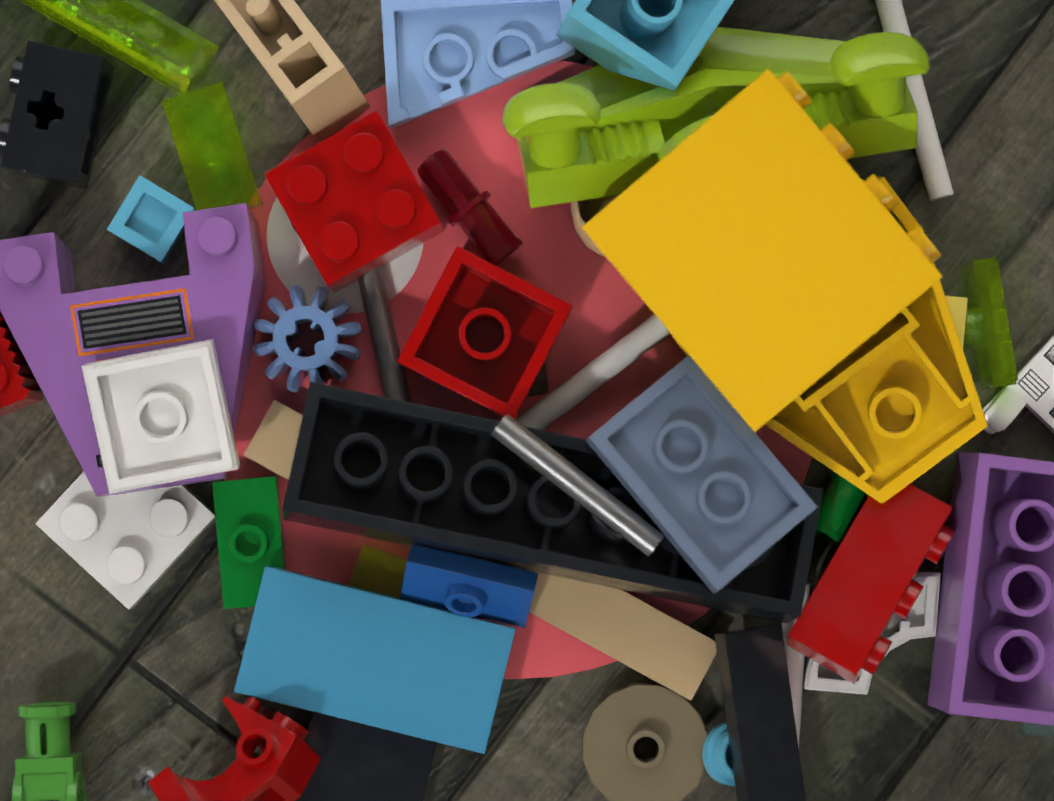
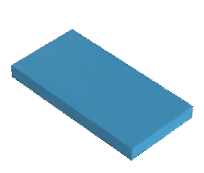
M267 565L264 569L234 692L485 754L516 627L479 617H462L446 609Z

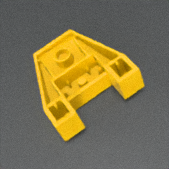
M877 175L876 177L899 203L898 206L889 212L906 233L915 225L924 233L923 228L886 179ZM940 280L765 423L766 426L881 504L988 427ZM674 338V340L678 343V345L681 347V349L684 351V353L688 356L689 354H688V353L685 351V349L679 344V342Z

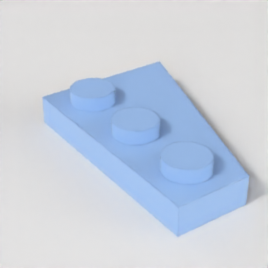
M381 0L389 128L392 129L575 55V48L556 36L566 14L572 7V0Z

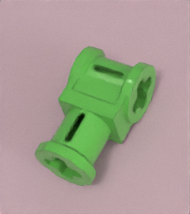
M39 702L18 705V716L25 719L26 754L15 759L12 801H87L81 752L71 753L70 716L76 713L75 702Z

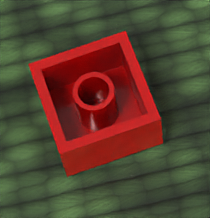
M377 110L264 173L327 287L333 293L357 281L359 277L379 266L382 267L444 231L440 220Z
M456 246L397 362L503 418L508 414L513 419H516L573 305Z

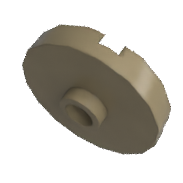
M632 683L611 691L592 709L583 731L582 759L591 782L609 801H682L698 785L705 770L702 749L707 732L700 714L683 696L659 684ZM642 737H650L657 742V751L649 759H641L633 752L635 742Z

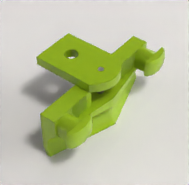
M716 27L675 90L610 72L601 65H598L561 82L535 86L517 93L506 103L502 124L507 133L517 140L530 208L620 195L767 69L776 78H779L786 71L789 72L813 101L803 111L819 130L830 122L856 152L850 158L917 148L918 111L906 84V77L927 74L930 69L929 56L918 40L903 33H872L849 41Z

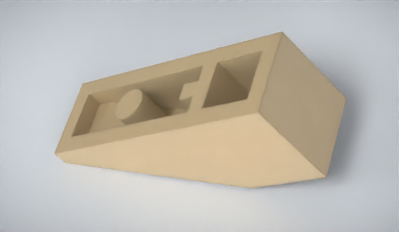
M214 0L318 143L332 136L371 107L345 66L294 0Z

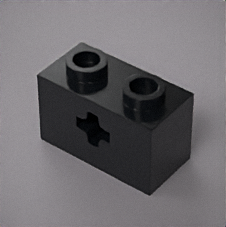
M28 41L25 56H17L11 70L9 88L11 93L16 94L11 119L3 118L0 123V156H2L0 166L16 175L87 190L114 67L102 56ZM56 104L64 110L63 119L51 120L49 125L39 119L42 110H52Z

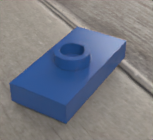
M411 544L400 599L446 609L462 617L476 616L525 628L538 573L423 545Z

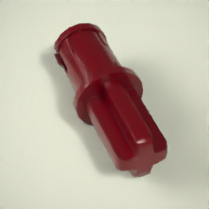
M441 149L435 152L417 169L418 175L452 216L448 221L452 227L458 224L488 262L497 266L523 244L520 238L518 239L487 201L491 194L488 191L481 193L447 150Z

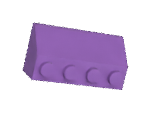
M957 452L951 507L953 508L948 527L955 530V534L945 550L927 705L948 714L1054 726V462L985 453Z

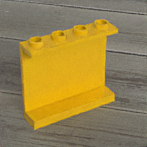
M769 69L763 72L581 227L754 432L943 277L933 265L942 255L917 225L907 233L889 213L899 205L891 193L874 174L864 182L846 162L856 153L849 143L830 122L819 130L803 111L813 101L788 71L784 72L779 78H776Z

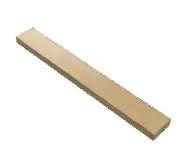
M274 400L247 447L244 456L289 480L303 415ZM535 572L538 573V578L529 610L530 613L690 701L693 699L717 654L714 640L621 589Z

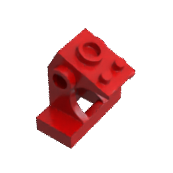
M226 696L222 699V702L236 720L241 732V737L236 746V760L222 774L211 780L196 781L183 778L167 766L147 782L159 801H296L305 790L321 757L303 741L308 731L294 720L279 712L273 714L263 707L260 709L262 703L252 696H248L243 705ZM260 746L262 755L253 758L255 749Z

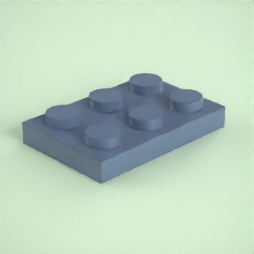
M690 355L586 440L713 594L719 591L817 508V505Z

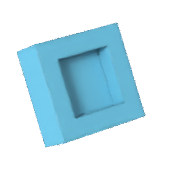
M139 175L107 230L161 263L166 264L185 232L183 212L196 211L197 209Z

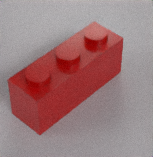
M911 484L907 485L883 504L868 496L804 606L801 617L796 620L789 632L787 646L855 684L862 670L874 675L893 642L882 636L892 617L896 614L906 619L924 588V585L914 580L923 563L928 559L938 564L955 534V530L946 526L953 507Z

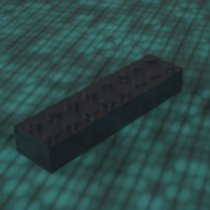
M310 382L282 508L284 520L411 546V544L423 545L529 571L785 624L801 617L823 489L799 484L817 505V508L719 591L713 594L665 535L652 553L647 556L493 437L491 434L500 421ZM525 427L661 532L586 442L587 439Z

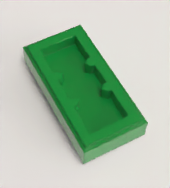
M278 476L212 482L224 609L255 607L265 566L270 565L287 570Z

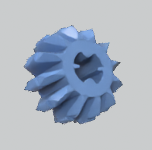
M300 286L290 288V297L294 307L290 310L280 300L272 297L267 304L270 310L280 317L276 324H273L265 319H257L254 328L262 333L273 335V341L259 343L254 346V354L258 357H267L274 354L279 356L268 365L265 371L267 377L276 379L289 367H292L287 379V389L292 392H298L302 387L305 372H309L310 382L324 385L326 383L322 370L326 368L337 380L341 382L346 380L348 373L335 360L339 354L351 360H358L361 356V351L356 347L342 344V338L360 334L362 332L361 325L358 322L337 325V322L348 313L351 308L350 304L342 299L325 313L324 310L329 299V290L322 286H318L315 290L310 306H307L305 293ZM305 323H311L310 327L316 332H319L321 328L324 332V340L315 343V354L310 357H304L305 350L299 347L294 350L292 346V339L301 336V325Z

